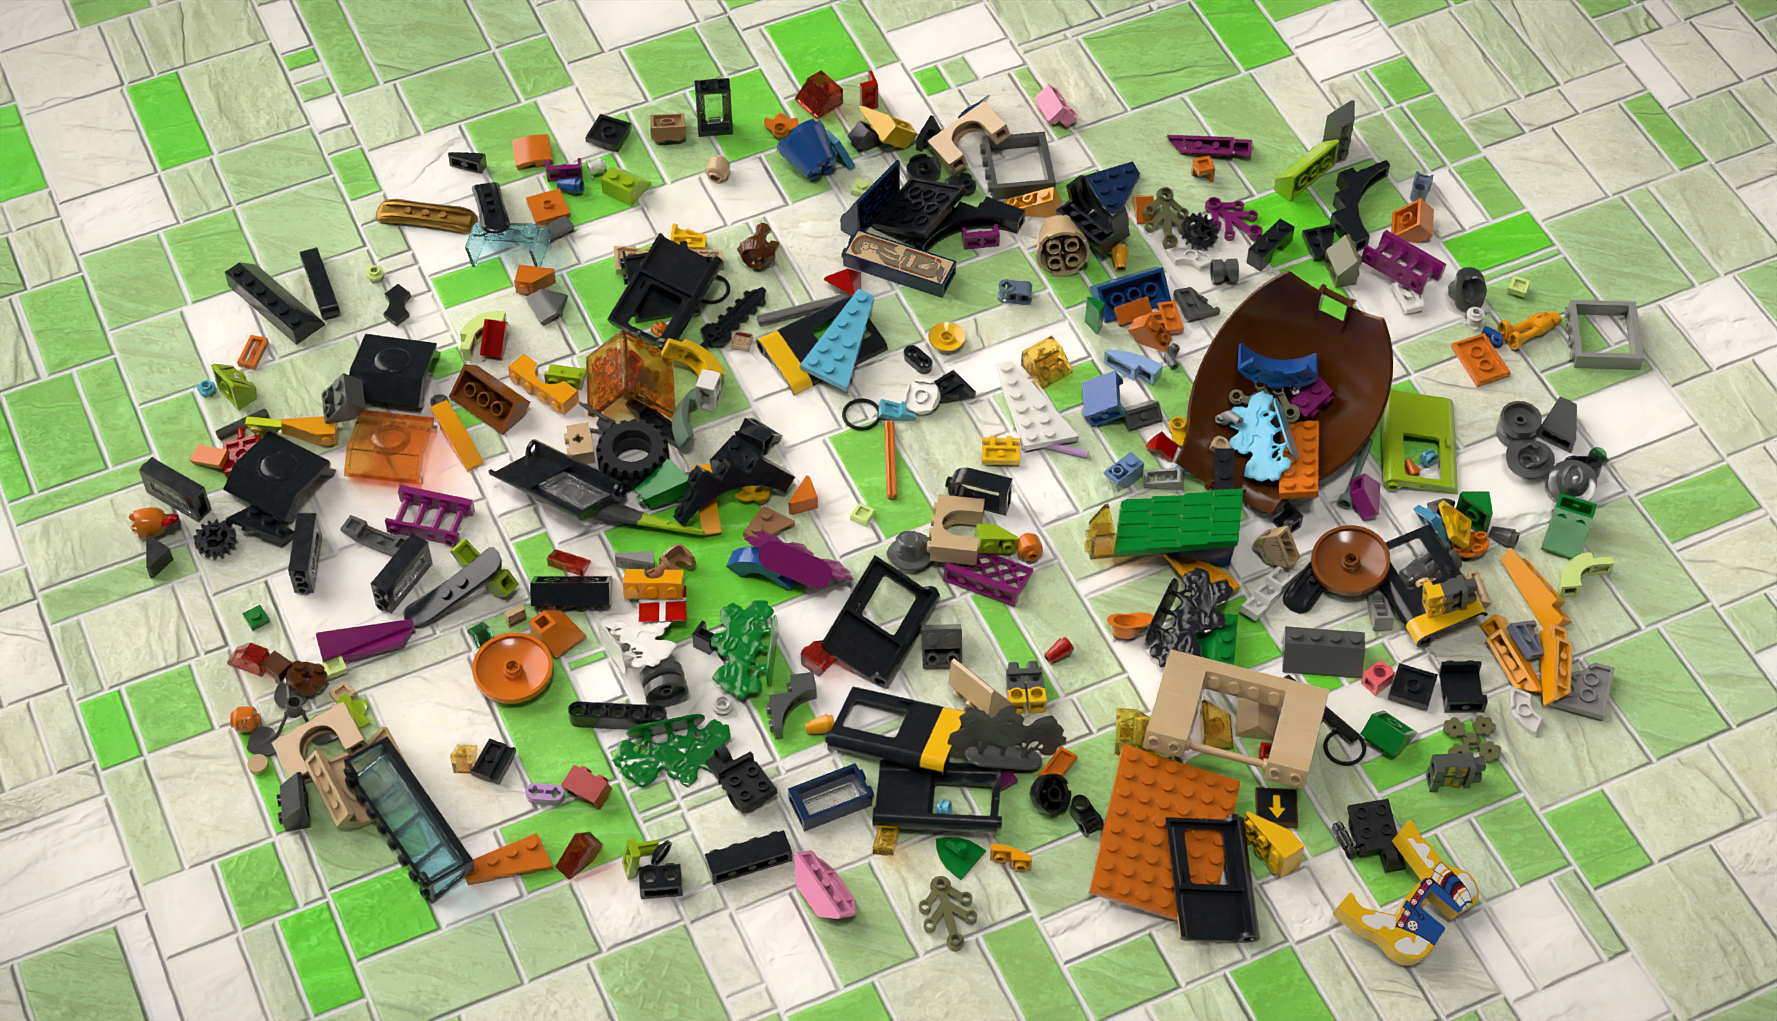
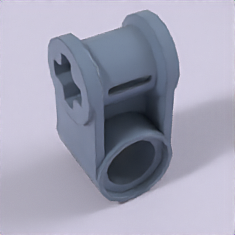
M1416 171L1410 195L1412 202L1420 198L1426 201L1434 175L1431 174L1429 176Z
M1004 279L999 282L998 287L1000 291L997 294V298L1000 302L1021 305L1031 303L1033 286L1029 281Z

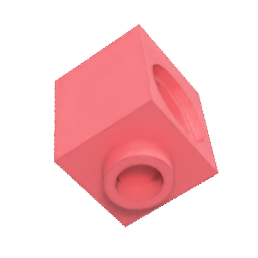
M1379 660L1363 673L1361 684L1376 696L1392 684L1395 672L1389 665Z

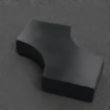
M396 284L385 293L389 306L383 315L384 318L397 327L410 317L405 306L411 298V294L400 284Z

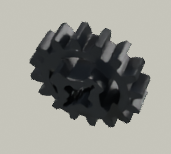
M1201 212L1197 216L1195 213H1192L1190 217L1187 216L1181 224L1182 228L1180 230V233L1184 234L1181 238L1187 240L1185 244H1191V249L1196 246L1198 250L1202 248L1207 250L1209 246L1212 247L1217 241L1219 230L1215 229L1218 225L1212 223L1214 219L1211 218L1209 220L1208 214L1203 217Z
M218 519L214 523H211L209 520L206 526L201 524L202 529H196L197 535L193 536L196 549H198L199 554L204 553L205 557H208L210 554L213 558L217 554L223 557V553L229 554V548H235L234 542H237L235 529L232 526L226 525L225 520L219 523Z

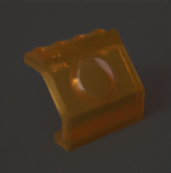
M364 410L358 415L347 445L344 476L423 484L424 477H421L424 453L431 433H437L438 425H434V417Z

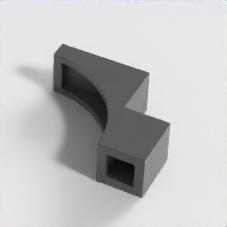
M814 672L790 675V683H787V693L769 695L766 711L767 715H771L772 720H769L770 732H774L775 740L783 739L785 721L796 707L807 701L817 699Z

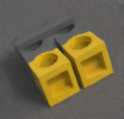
M1458 575L1456 578L1448 579L1440 584L1432 585L1431 581L1423 582L1422 603L1427 617L1430 618L1453 612L1459 608L1461 610L1467 609V603L1477 600L1475 591L1478 590L1475 578L1464 580L1463 575Z
M1037 661L1027 662L1026 668H1019V663L1009 662L1008 669H1006L1005 682L1007 700L1011 702L1010 706L1013 705L1017 714L1026 713L1027 694L1028 713L1046 712L1047 698L1042 667L1038 666Z

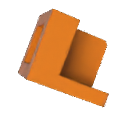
M1210 156L1193 159L1192 176L1206 175L1210 182L1214 181L1215 166Z

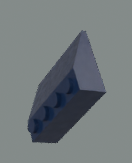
M896 160L841 216L842 232L851 236L855 234L857 229L866 232L872 226L871 222L900 190L899 160Z

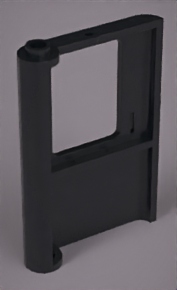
M659 233L607 320L613 326L658 347L662 351L668 338L679 340L722 268L723 260L714 254H708L705 257L667 239L662 233ZM651 286H656L682 299L681 304L659 338L629 324L630 319Z

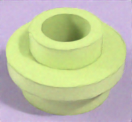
M378 265L368 267L365 272L366 277L371 282H379L384 275L383 268Z

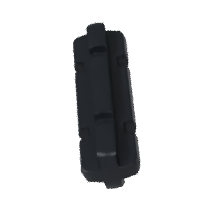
M1341 821L1334 823L1332 830L1337 835L1336 838L1342 849L1346 851L1347 858L1352 860L1358 857L1359 852L1353 846L1354 843L1348 832L1344 830L1343 823Z

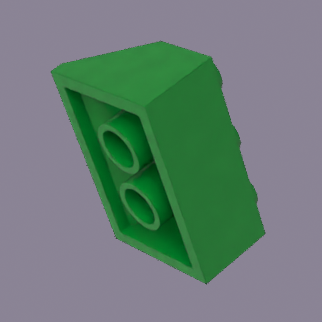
M1224 614L1226 626L1213 628L1207 634L1198 632L1195 638L1201 645V657L1234 665L1238 615Z

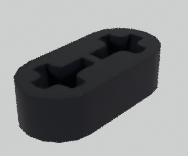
M909 345L904 349V360L918 373L928 374L932 371V359L915 345Z

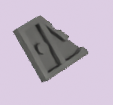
M1192 287L1174 290L1173 296L1188 321L1219 315L1220 308H1213L1207 303L1208 299L1199 295Z

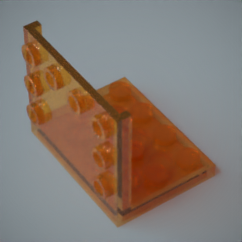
M622 329L586 357L587 405L601 413L626 394L671 418L675 410L673 360L662 357V350ZM588 411V416L592 418L596 416Z

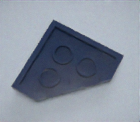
M1132 161L1085 176L1096 197L1114 215L1129 200L1134 186L1140 178V172Z

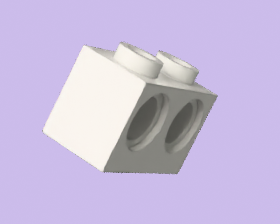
M702 369L696 384L697 409L712 413L716 412L722 398L721 373Z

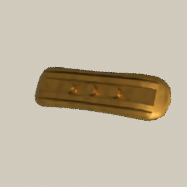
M398 198L383 201L378 206L375 217L378 222L421 225L462 233L474 232L478 226L477 215L468 208Z

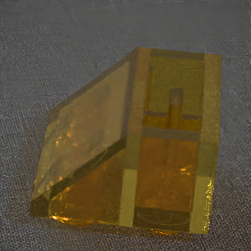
M1052 335L1022 351L1021 366L1042 389L1068 376L1073 371L1063 347Z
M1117 708L1114 755L1120 756L1123 745L1155 754L1154 750L1142 748L1150 717L1138 709Z

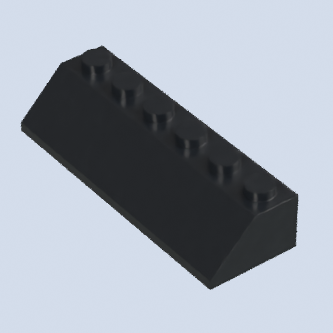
M239 262L225 271L228 286L296 345L325 326V323L257 264Z

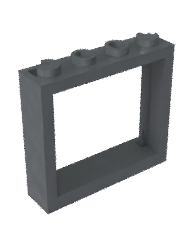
M1045 131L1011 134L997 145L989 136L983 137V144H980V154L984 155L982 157L983 168L986 167L985 180H989L987 189L988 192H991L993 199H1010L1051 187L1056 189V180ZM1038 147L1045 180L997 184L991 151Z

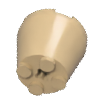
M1057 215L1043 220L1036 247L1038 265L1040 268L1051 273L1052 276L1066 277L1077 273L1078 269L1086 262L1088 263L1090 258L1089 242L1069 216Z

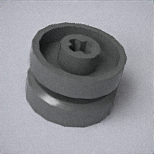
M1525 401L1510 402L1503 407L1500 413L1496 435L1500 442L1507 447L1514 440L1536 441L1542 423V415L1530 403Z
M661 660L654 667L647 665L640 673L646 703L649 705H660L664 708L674 706L682 702L689 693L683 667L678 661Z

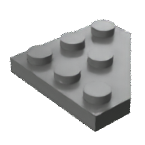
M1593 663L1584 670H1577L1571 673V692L1548 706L1603 720L1615 668Z

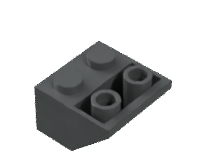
M345 373L321 394L326 424L355 420L366 409L362 380Z
M961 624L921 625L923 669L950 668L953 659L962 664Z

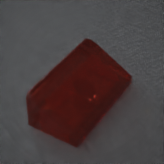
M557 549L547 557L548 566L580 576L585 575L591 563L589 559Z

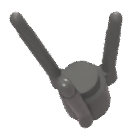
M579 402L580 406L599 417L596 424L599 429L590 428V432L603 436V432L607 428L611 429L610 426L616 423L615 420L603 415L588 404Z

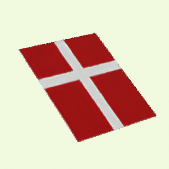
M686 586L684 587L682 600L639 599L638 622L686 620Z

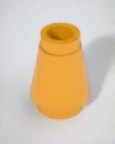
M1117 244L1111 250L1115 270L1118 272L1126 270L1129 250L1125 244Z
M826 713L805 723L807 734L830 732L835 722L833 715H827Z

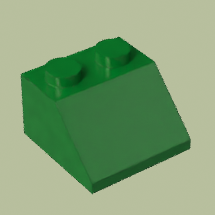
M1383 710L1370 716L1360 734L1365 737L1364 740L1371 745L1376 744L1382 748L1381 751L1384 754L1396 756L1406 748L1418 732Z

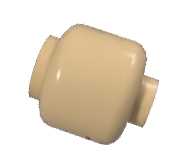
M713 156L708 161L705 170L706 175L713 182H721L728 176L730 163L724 156Z

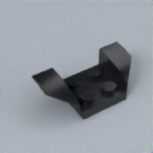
M759 424L735 431V435H732L710 459L712 473L715 474L717 472L718 465L725 458L744 467L746 459L751 456L752 452L763 456L765 451L764 442L773 431Z

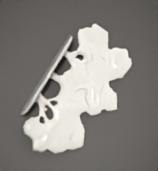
M639 607L632 610L629 615L613 613L604 616V620L598 622V630L603 645L623 673L627 672L625 656L634 658L631 662L633 667L639 668L646 665L654 667L661 660L668 658L671 651L677 646L676 643L668 640H655L656 637L664 633V628H667L671 622H638ZM620 635V641L616 642L612 636ZM627 643L630 644L631 648L627 652H622L619 645ZM641 651L643 654L635 655L632 652Z

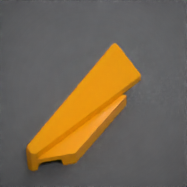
M1510 548L1501 557V561L1543 629L1551 623L1562 628L1569 625L1572 621L1560 609L1565 601L1526 558L1522 559L1513 548Z
M1494 614L1480 626L1489 636L1486 641L1513 687L1542 693V685L1529 660L1522 655L1520 648L1507 630V627L1510 625L1508 620L1503 616Z

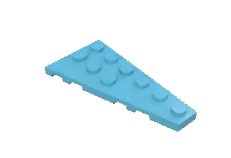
M858 289L802 361L800 369L848 392L854 365L857 361L863 341L862 338L866 330V324L873 307L874 296Z

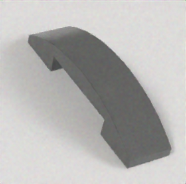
M350 515L340 528L341 532L358 543L394 556L409 538L401 534L396 537L370 527L367 521Z

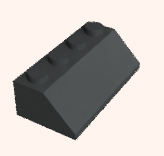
M1285 626L1282 648V672L1362 679L1365 656V632Z

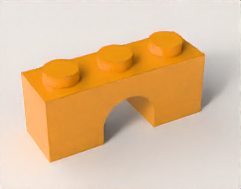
M625 569L623 578L624 599H683L685 587L684 570H664V574L661 577L652 579L645 576V569Z

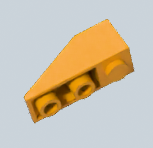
M1051 187L1006 199V203L1025 210V216L1046 218L1057 215L1056 209L1062 206L1063 200L1056 189Z

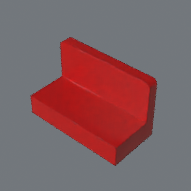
M871 70L868 71V81L860 83V106L873 110L878 108V82Z
M492 319L484 320L480 356L503 358L508 322Z

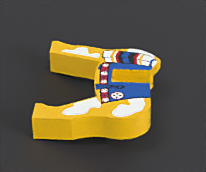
M1409 819L1392 842L1421 881L1404 898L1395 915L1362 907L1351 892L1332 913L1355 934L1374 942L1391 960L1405 966L1421 962L1430 953L1446 929L1422 909L1428 901L1452 920L1460 913L1472 908L1479 899V890L1474 878L1464 870L1445 864L1432 846L1421 837L1415 823Z

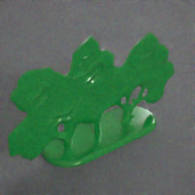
M755 600L745 610L735 603L723 607L720 610V622L724 624L727 630L716 633L711 637L712 647H716L717 652L721 656H728L730 658L728 663L717 669L712 679L716 684L721 685L726 693H734L737 698L744 699L749 693H758L762 690V682L757 676L763 670H766L767 685H772L778 637L777 615H774L771 628H768L765 624L766 620L774 613L771 606L767 605V600ZM770 632L769 646H763L760 636ZM759 650L768 651L766 664H759L755 660V654ZM751 668H758L754 670L755 673L751 675L746 674Z
M691 714L638 725L630 728L626 735L631 738L643 737V739L637 744L629 740L620 741L617 746L618 754L612 761L616 767L621 768L623 776L633 780L635 784L642 788L654 781L660 768L667 769L669 777L679 779L680 783L688 788L698 778L697 770L699 767L707 769L712 773L706 764V760L714 756V749L724 745L731 738L729 725H723L720 721L713 719L708 722L705 728L698 729L694 726L704 722L705 716L702 714ZM689 728L686 736L673 734V731ZM668 733V740L664 743H656L651 740L652 735ZM695 733H699L700 737L696 738ZM647 742L648 749L645 753L641 754L640 749L642 745L646 746L645 743ZM651 743H653L656 747L651 748ZM635 746L638 747L636 751L633 750V747Z

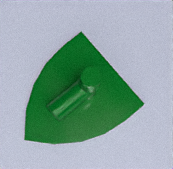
M959 837L936 838V850L940 861L950 873L960 880L986 853L985 849L967 839Z

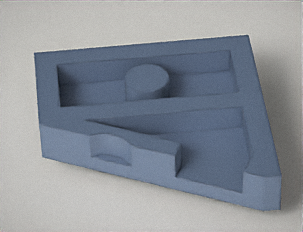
M1535 620L1511 623L1507 627L1511 638L1516 642L1522 655L1527 660L1540 658L1544 654L1540 643V635L1535 634L1534 627L1537 626Z

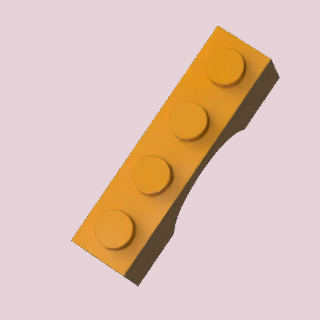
M522 354L508 367L509 378L514 384L522 386L526 392L532 393L541 402L550 405L554 411L565 415L579 403L578 390L565 381L557 384L541 382L537 378L539 375L537 362L525 354Z

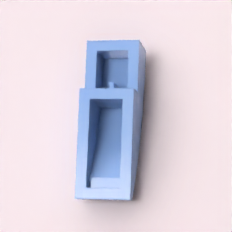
M1108 349L1105 351L1104 364L1132 381L1139 377L1153 386L1162 377L1163 365L1152 359L1126 351Z

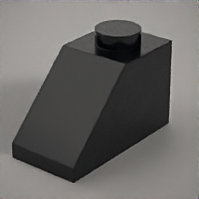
M859 121L847 135L851 141L850 144L857 150L868 151L884 143L879 140V135L870 127L871 125L863 121Z

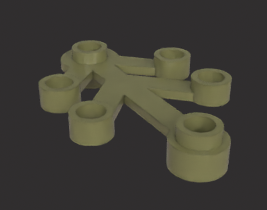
M1168 187L1160 188L1156 193L1157 199L1143 210V214L1146 217H1151L1155 209L1162 204V211L1154 219L1148 221L1144 228L1148 233H1152L1163 220L1165 237L1162 244L1165 249L1176 247L1178 244V238L1172 234L1171 221L1178 227V232L1180 233L1182 220H1185L1189 214L1186 208H1183L1173 199V191ZM1170 206L1177 211V216L1170 210Z
M1259 382L1255 383V388L1259 392L1264 391L1265 394H1269L1266 384L1263 387H1258L1257 384ZM1284 387L1280 393L1275 392L1276 388H1273V394L1278 396L1288 423L1296 422L1300 417L1299 408L1289 403L1284 394ZM1235 389L1230 392L1229 400L1232 405L1249 404L1251 397L1245 396L1241 390ZM1239 394L1240 398L1234 399L1233 395ZM1272 401L1270 405V410L1275 412L1276 410L1274 407V403ZM1289 410L1294 411L1292 416L1287 415ZM1278 416L1270 421L1272 425L1279 424Z
M937 876L930 883L931 893L926 900L920 901L919 912L921 914H929L932 904L938 897L941 903L931 918H927L924 921L923 928L928 933L934 932L937 923L944 915L949 932L947 947L949 950L957 952L963 948L964 938L957 932L953 914L964 919L967 924L972 925L977 922V913L974 910H964L950 902L948 898L949 895L959 900L961 905L969 906L972 903L971 893H962L951 887V882L947 877ZM968 897L969 900L964 901L962 898ZM927 905L929 908L923 909L922 906ZM969 915H972V916H974L975 918H974V919H969L968 916H969ZM930 923V924H933L934 926H933V927H927L926 925ZM956 938L959 939V941L954 942L952 941V939Z

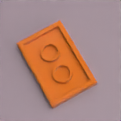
M1485 333L1452 343V350L1476 387L1510 377L1511 372Z

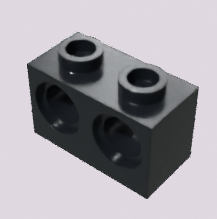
M667 863L659 866L645 865L644 867H638L641 899L683 896L680 864ZM649 879H653V880H654V881H652V882H646V881L649 880Z

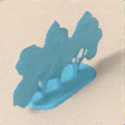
M1261 391L1251 396L1247 408L1240 406L1233 407L1231 410L1242 417L1244 421L1241 426H1237L1234 423L1229 424L1230 427L1239 430L1238 434L1232 437L1229 443L1230 448L1238 450L1239 453L1246 454L1252 452L1253 454L1245 466V477L1255 478L1259 481L1267 479L1274 481L1279 480L1281 473L1289 469L1291 465V460L1283 457L1284 449L1288 447L1295 459H1299V455L1283 407L1276 397L1273 399V395L1265 394L1264 391ZM1272 401L1274 403V407L1276 410L1275 412L1270 410V405ZM1276 415L1280 423L1278 428H1275L1270 423ZM1282 430L1285 442L1281 445L1274 443V434ZM1280 449L1278 451L1279 454L1273 459L1272 454L1274 451Z

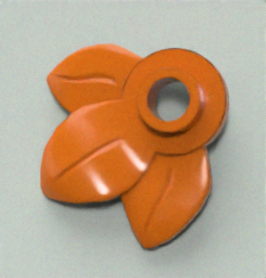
M783 112L777 114L774 119H764V126L772 131V135L777 138L786 137L799 124L798 118L788 120Z

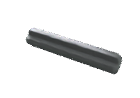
M264 408L247 417L268 419L269 413ZM246 417L216 430L217 438L223 440L238 433V428L241 429L243 427L247 429L248 427L245 424Z

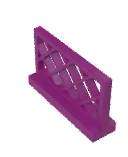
M978 553V565L969 566L963 564L965 568L955 565L958 563L947 562L944 568L943 581L1015 607L1019 595L1033 573V568L995 554ZM986 558L989 559L990 562L981 563L980 559ZM998 565H1005L1008 568L999 570ZM993 567L995 571L987 573L985 568ZM981 570L982 574H978L973 571ZM1021 571L1026 573V575L1018 577L1015 572ZM1011 573L1013 578L1005 580L1003 575ZM998 576L1001 581H997L991 578ZM1016 583L1018 585V588L1010 586L1008 584Z

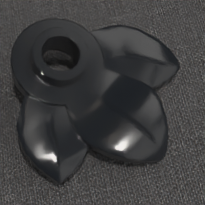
M962 172L959 176H950L945 179V183L964 186L967 191L965 195H971L976 191V182L969 173Z

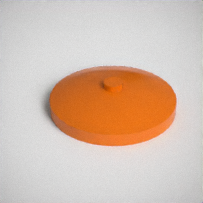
M505 633L490 639L477 651L472 664L473 679L478 690L490 700L503 704L522 703L536 697L547 687L553 673L552 657L546 645L536 637L525 633Z

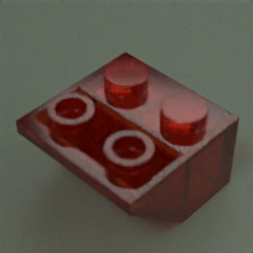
M820 70L807 78L795 97V101L814 118L819 119L843 104V88Z

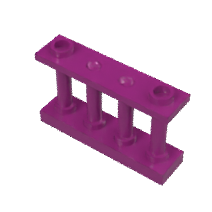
M1388 230L1383 232L1376 249L1366 245L1361 256L1363 263L1419 295L1423 294L1429 277L1437 281L1442 278L1447 265ZM1384 251H1386V252L1390 253V254L1393 255V256H1392L1391 258H1389V257H1387L1386 255H1384V254H1382V253H1383ZM1398 260H1402V261H1404L1405 263H1407L1408 265H1407V266H1403V265H1401L1400 263H1398L1397 261H1398ZM1416 268L1423 272V274L1419 275L1412 270Z
M400 485L398 495L400 502H402L395 520L386 518L385 525L387 532L394 535L410 536L414 534L424 540L442 543L447 546H456L461 541L460 534L457 532L463 517H473L474 502L473 499ZM409 505L420 506L413 523L403 521ZM427 508L438 510L431 527L421 525ZM446 512L456 513L450 531L439 529Z

